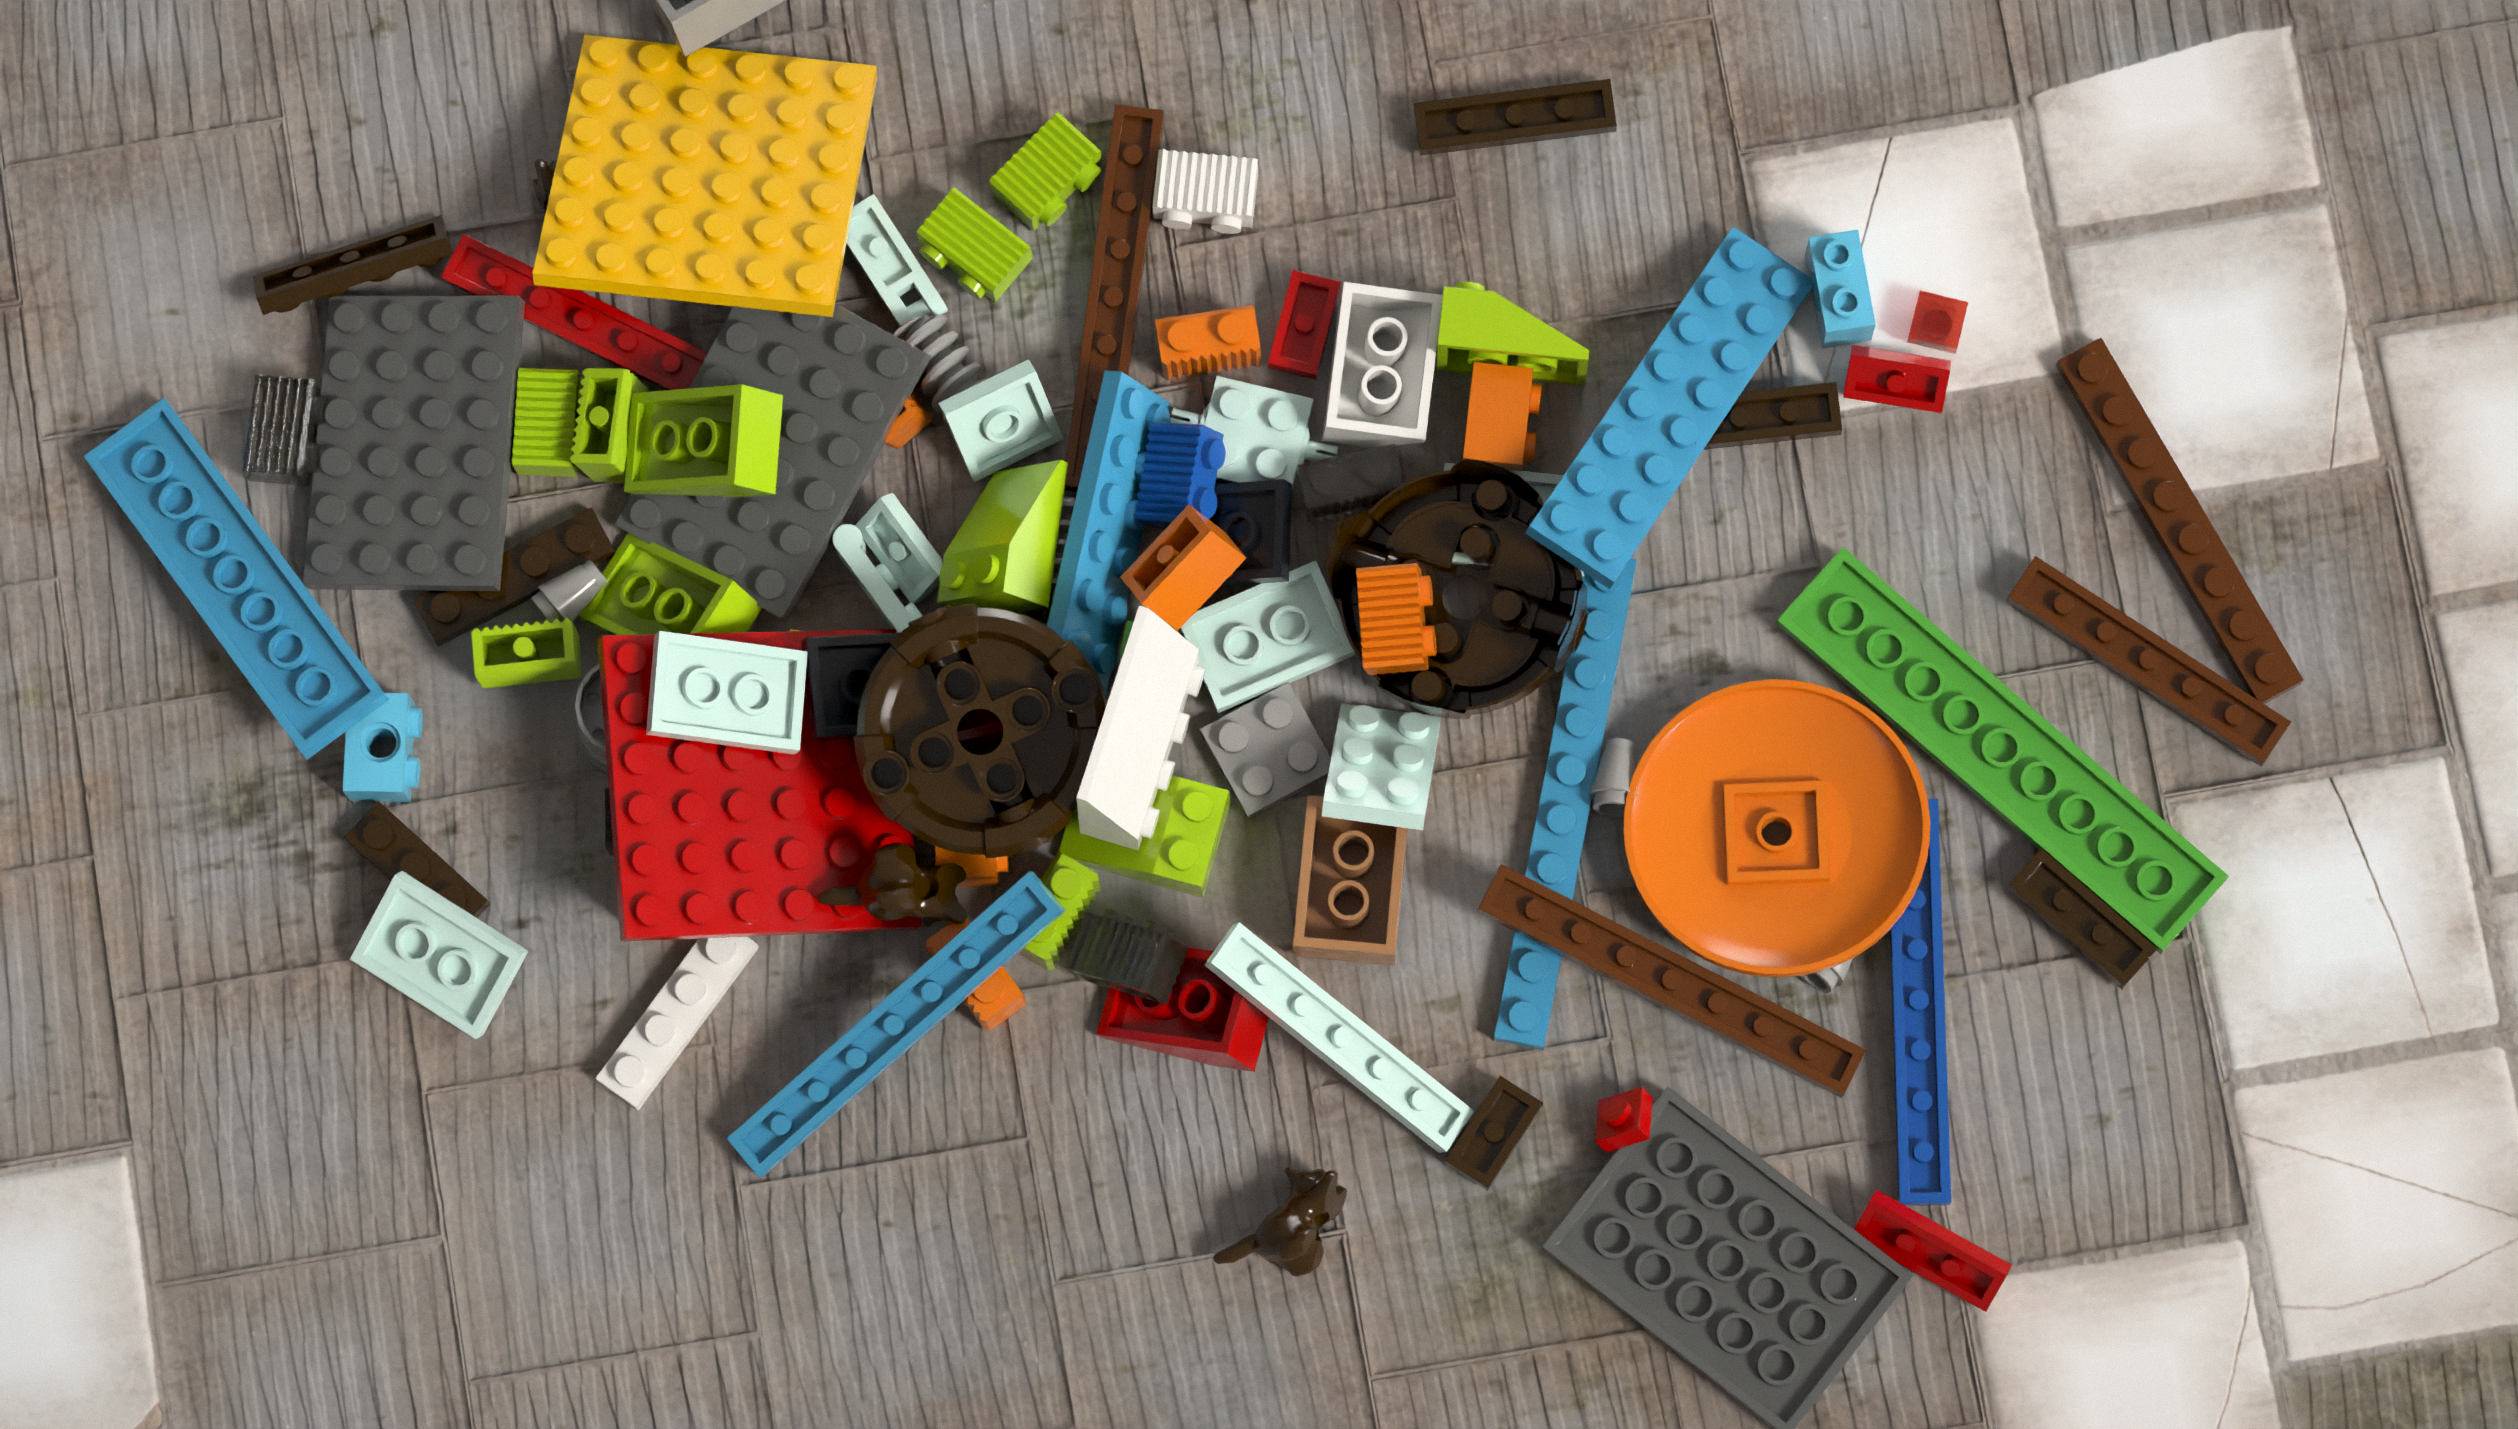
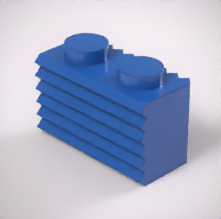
M1152 422L1149 425L1151 432L1147 435L1149 442L1146 444L1147 452L1144 454L1146 461L1142 464L1144 471L1140 474L1142 481L1139 483L1140 491L1137 493L1139 500L1135 503L1137 510L1133 513L1135 520L1156 529L1165 530L1188 504L1206 518H1211L1217 508V497L1214 492L1217 471L1223 466L1226 457V450L1223 444L1224 434L1204 425Z

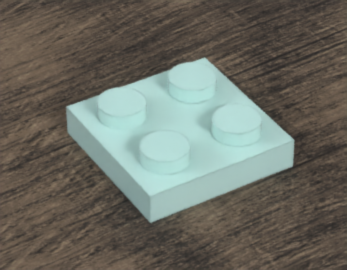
M1029 359L939 402V406L973 482L1064 439L1036 370Z

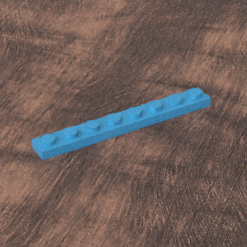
M1028 872L727 1137V1140L758 1177L765 1176L1066 910L1036 874Z

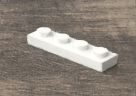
M748 937L698 939L595 1078L597 1082L636 1110H639L758 950V944Z

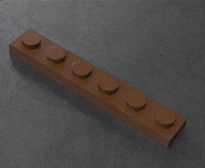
M2036 556L2007 597L2006 601L2261 767L2291 723V721Z

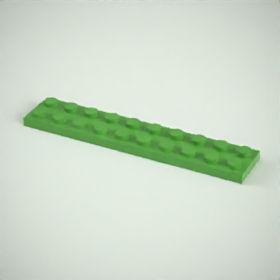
M1844 547L1840 549L1777 619L1776 625L2033 846L2038 850L2042 848L2152 943L2160 955L2228 879L2229 876Z

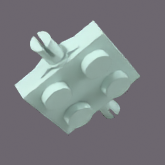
M1216 376L1211 400L1202 414L1173 407L1172 418L1170 417V423L1204 425L1224 434L1223 444L1226 450V457L1223 466L1217 471L1216 480L1226 483L1285 479L1292 484L1293 489L1296 474L1305 460L1334 467L1335 457H1337L1339 446L1335 447L1310 441L1308 425L1314 405L1313 398L1221 376Z

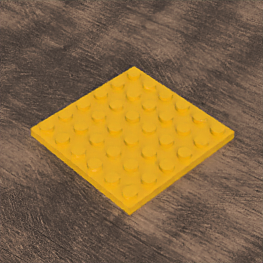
M584 35L534 264V285L833 317L877 82V66L702 47L685 57L677 44Z

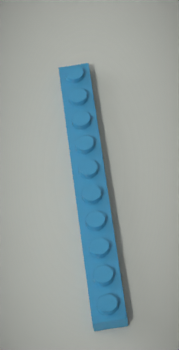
M1630 558L1610 589L1584 573L1583 582L1588 588L1586 609L1588 610V619L1579 647L1574 654L1572 653L1565 667L1525 874L1526 877L1573 900L1592 797L1589 794L1598 769L1637 565V559ZM1514 932L1494 1041L1544 1050L1562 955Z

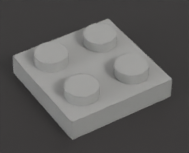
M1289 682L1200 729V734L1248 820L1328 777L1331 757Z

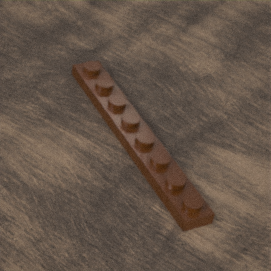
M1115 104L1065 462H1068L1064 491L1077 492L1104 371H1122L1128 376L1130 373L1153 205L1158 152L1161 147L1165 118L1164 110Z
M2099 338L2058 360L2056 364L2057 369L2249 695L2265 704L2301 685L2303 682L2301 674L2103 339Z
M1502 864L1499 866L1476 911L1840 1098L1845 1095L1866 1051L1860 1046Z

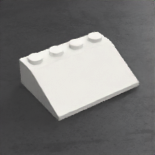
M1143 606L1138 607L1076 797L1081 834L1137 851L1139 850L1142 837L1151 839L1160 810L1152 806L1158 789L1167 791L1175 766V762L1168 760L1173 742L1182 744L1190 715L1183 713L1188 695L1198 696L1205 674V668L1198 666L1199 649L1153 611Z

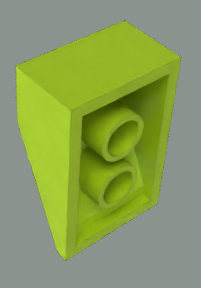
M1458 282L1455 283V287L1444 286L1437 344V371L1472 374L1474 362L1534 368L1533 381L1578 386L1586 385L1589 350L1496 292L1485 291V287L1481 284Z
M743 384L632 393L624 492L631 494L721 497L776 495L783 395Z
M1056 460L998 471L993 474L944 553L943 564L939 574L940 585L937 603L946 606L950 604L951 607L959 604L977 603L979 607L1000 608L1014 612L1049 607L1068 462Z
M628 533L602 573L608 583L600 588L601 590L581 611L578 617L608 635L656 634L658 631L680 634L747 632L762 607L758 606V602L733 580L654 542L648 544Z
M1172 776L1167 791L1160 789L1157 791L1152 807L1160 810L1158 821L1152 838L1142 837L1138 851L1081 834L1079 830L1078 809H1076L1072 814V821L1066 825L1059 852L1087 867L1204 898L1231 803L1230 792L1226 789Z

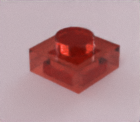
M1920 290L1907 343L1956 354L1968 302Z

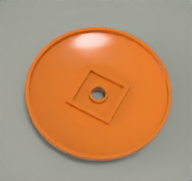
M1783 679L1749 681L1723 688L1695 701L1671 719L1651 741L1635 769L1629 786L1630 792L1627 793L1623 831L1625 852L1636 889L1647 909L1661 927L1687 950L1717 966L1742 974L1761 977L1802 976L1824 971L1858 956L1880 940L1903 915L1921 882L1927 862L1930 843L1928 799L1918 768L1907 748L1895 732L1866 706L1833 689L1809 682ZM1772 822L1784 823L1790 829L1791 837L1783 845H1770L1762 837L1761 833L1764 827Z

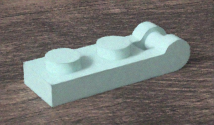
M873 194L853 206L846 246L889 310L897 326L900 328L908 321L922 315L936 317L946 313L948 309L876 196ZM916 288L921 299L906 307L900 296Z
M852 524L839 526L833 534V544L839 559L890 628L895 629L896 633H901L909 627V622L922 617V614L912 602L905 607L894 593L900 586L891 572L883 563L875 567L866 556V544L860 529Z

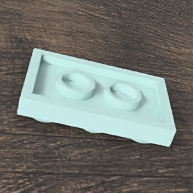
M1316 560L1290 571L1289 582L1262 583L1198 610L1180 628L1184 638L1199 649L1198 666L1205 668L1203 681L1218 714L1268 693L1287 682L1291 683L1356 655L1346 636L1340 613Z
M658 631L654 635L646 735L795 755L800 751L808 652Z
M1341 703L1324 793L1322 816L1423 830L1441 717L1423 715L1417 712H1401L1373 708L1367 705L1358 706Z
M401 871L394 875L350 960L477 1039L484 1035L524 961L528 950Z

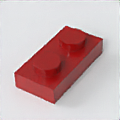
M1296 270L1292 271L1268 360L1269 369L1314 380L1317 379L1341 290V281Z
M1852 345L1843 398L1942 413L1950 375L1951 360Z

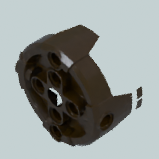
M1464 459L1455 464L1451 470L1420 476L1392 490L1368 512L1363 511L1346 519L1337 537L1331 556L1329 577L1334 598L1339 602L1344 631L1361 663L1363 658L1356 568L1417 563L1421 568L1422 576L1430 575L1433 605L1424 606L1425 626L1434 625L1437 653L1436 656H1428V670L1373 675L1379 681L1378 686L1385 693L1416 711L1449 719H1469L1474 714L1487 713L1504 708L1531 694L1553 673L1559 674L1572 653L1574 654L1579 647L1588 619V610H1586L1588 588L1583 582L1580 569L1525 534L1544 503L1540 494L1519 475L1484 461ZM1342 515V517H1341V519H1340V521H1339L1337 527H1336L1335 530H1334V533H1333V536H1332L1333 539L1335 538V535H1336V533H1337V531H1338V529H1339V527H1340V525H1341V523H1342V521H1343V519H1344V516H1343V515ZM1329 544V547H1328L1327 557H1326V562H1325V567H1324L1326 570H1327V564H1328V559H1329V553H1330V550H1331V547H1332L1330 544ZM1455 552L1465 553L1474 563H1487L1488 565L1452 564V559ZM1458 575L1474 576L1486 588L1487 602L1484 609L1477 616L1470 619L1453 617L1443 605L1442 593L1444 587L1452 578Z
M977 603L959 604L953 607L949 604L909 622V627L890 641L891 647L882 656L866 684L859 708L857 735L853 737L860 774L873 800L891 822L897 821L918 838L953 852L985 855L986 859L1008 855L1016 857L1055 839L1054 835L1073 819L1072 814L1077 809L1076 797L1107 705L1102 683L1089 658L1072 640H1065L1056 631L1036 619L1011 610L979 607ZM974 709H986L998 716L1003 725V738L1000 745L993 752L985 755H975L966 751L960 744L957 736L959 721L967 712Z

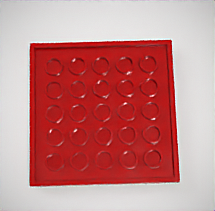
M896 630L692 633L687 635L802 651L801 641L806 637L896 633ZM655 634L604 635L597 640L620 942L916 930L921 927V917L906 916L898 920L885 921L875 918L862 905L834 906L820 904L817 901V895L830 888L857 885L865 866L873 859L874 852L881 846L891 843H904L913 848L915 852L914 834L907 831L897 821L891 822L879 809L868 792L857 763L854 739L812 741L806 682L800 751L795 755L646 735Z

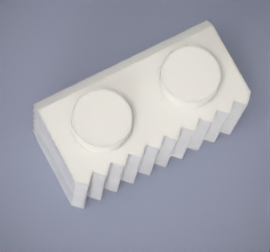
M1159 150L1152 206L1154 219H1162L1164 226L1174 229L1191 228L1192 222L1212 224V230L1226 234L1241 232V227L1252 228L1258 179V159L1253 157L1245 158L1243 156H1218L1215 154L1207 155L1205 153L1197 154L1195 152Z

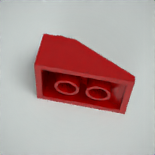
M1122 938L1096 1035L1104 1039L1211 1066L1255 1072L1269 1017L1205 966V963L1214 951Z

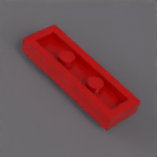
M1875 1190L1854 1228L1855 1231L1897 1263L1985 1312L1988 1310L2012 1267L2010 1263L1878 1190Z

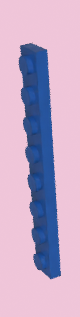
M1928 799L1930 843L1921 882L1905 912L1890 929L1898 1202L1905 1206L1951 1204L1938 799Z

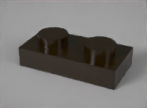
M1499 1076L1449 1153L1445 1164L1488 1191L1539 1113L1543 1102L1504 1077Z

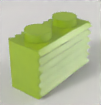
M1057 112L990 178L991 193L1033 232L1042 223L1047 227L1051 226L1065 212L1067 204L1064 201L1077 188L1084 192L1099 178L1102 172L1099 168L1102 164L1101 151Z
M955 187L950 190L949 194L944 197L942 202L937 205L936 209L931 212L923 225L916 231L919 244L922 246L919 250L920 254L936 268L942 270L946 265L960 275V278L957 280L959 285L978 300L985 295L992 302L996 303L1033 259L1032 250L1028 244Z
M518 368L512 465L518 475L577 477L578 467L569 458L574 454L570 448L575 445L572 438L577 434L573 429L578 426L575 419L580 415L576 410L581 406L578 403V400L582 397L579 391L584 387L580 383L583 379L579 370Z
M586 368L581 372L585 376L580 381L584 387L579 391L582 397L578 400V403L581 406L576 411L580 416L575 419L578 426L573 430L577 435L572 438L575 445L570 449L574 454L569 459L594 482L625 483L632 393L647 392L648 387L644 386V383H641V380H638L634 373H630L628 369Z
M567 617L562 623L555 619L552 624L545 620L542 625L535 621L532 626L525 622L522 627L515 623L512 628L505 624L502 629L495 625L492 630L485 626L482 631L475 628L471 632L475 678H477L483 689L583 678L580 637L572 621Z
M1061 852L1056 854L1041 882L1066 911L1018 952L1046 970L1055 969L1053 962L1060 960L1059 953L1065 952L1064 945L1071 943L1069 936L1076 934L1074 927L1081 926L1079 919L1086 917L1085 910L1091 909L1090 902L1097 900L1095 893L1102 891L1096 872Z

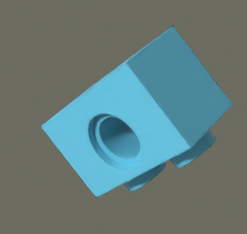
M1858 229L1809 237L1805 257L1809 277L1812 278L1814 283L1811 290L1822 348L1871 341L1876 323Z
M385 693L389 698L387 702L346 731L343 792L350 801L411 802V787L418 788L420 784L419 757H413L414 738H421L423 713L421 708H415V702L408 693ZM393 737L396 739V747L392 754L384 758L373 756V746L380 738Z

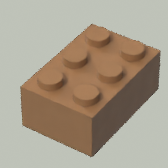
M1307 796L1293 955L1295 957L1395 966L1408 828L1323 817L1324 797Z

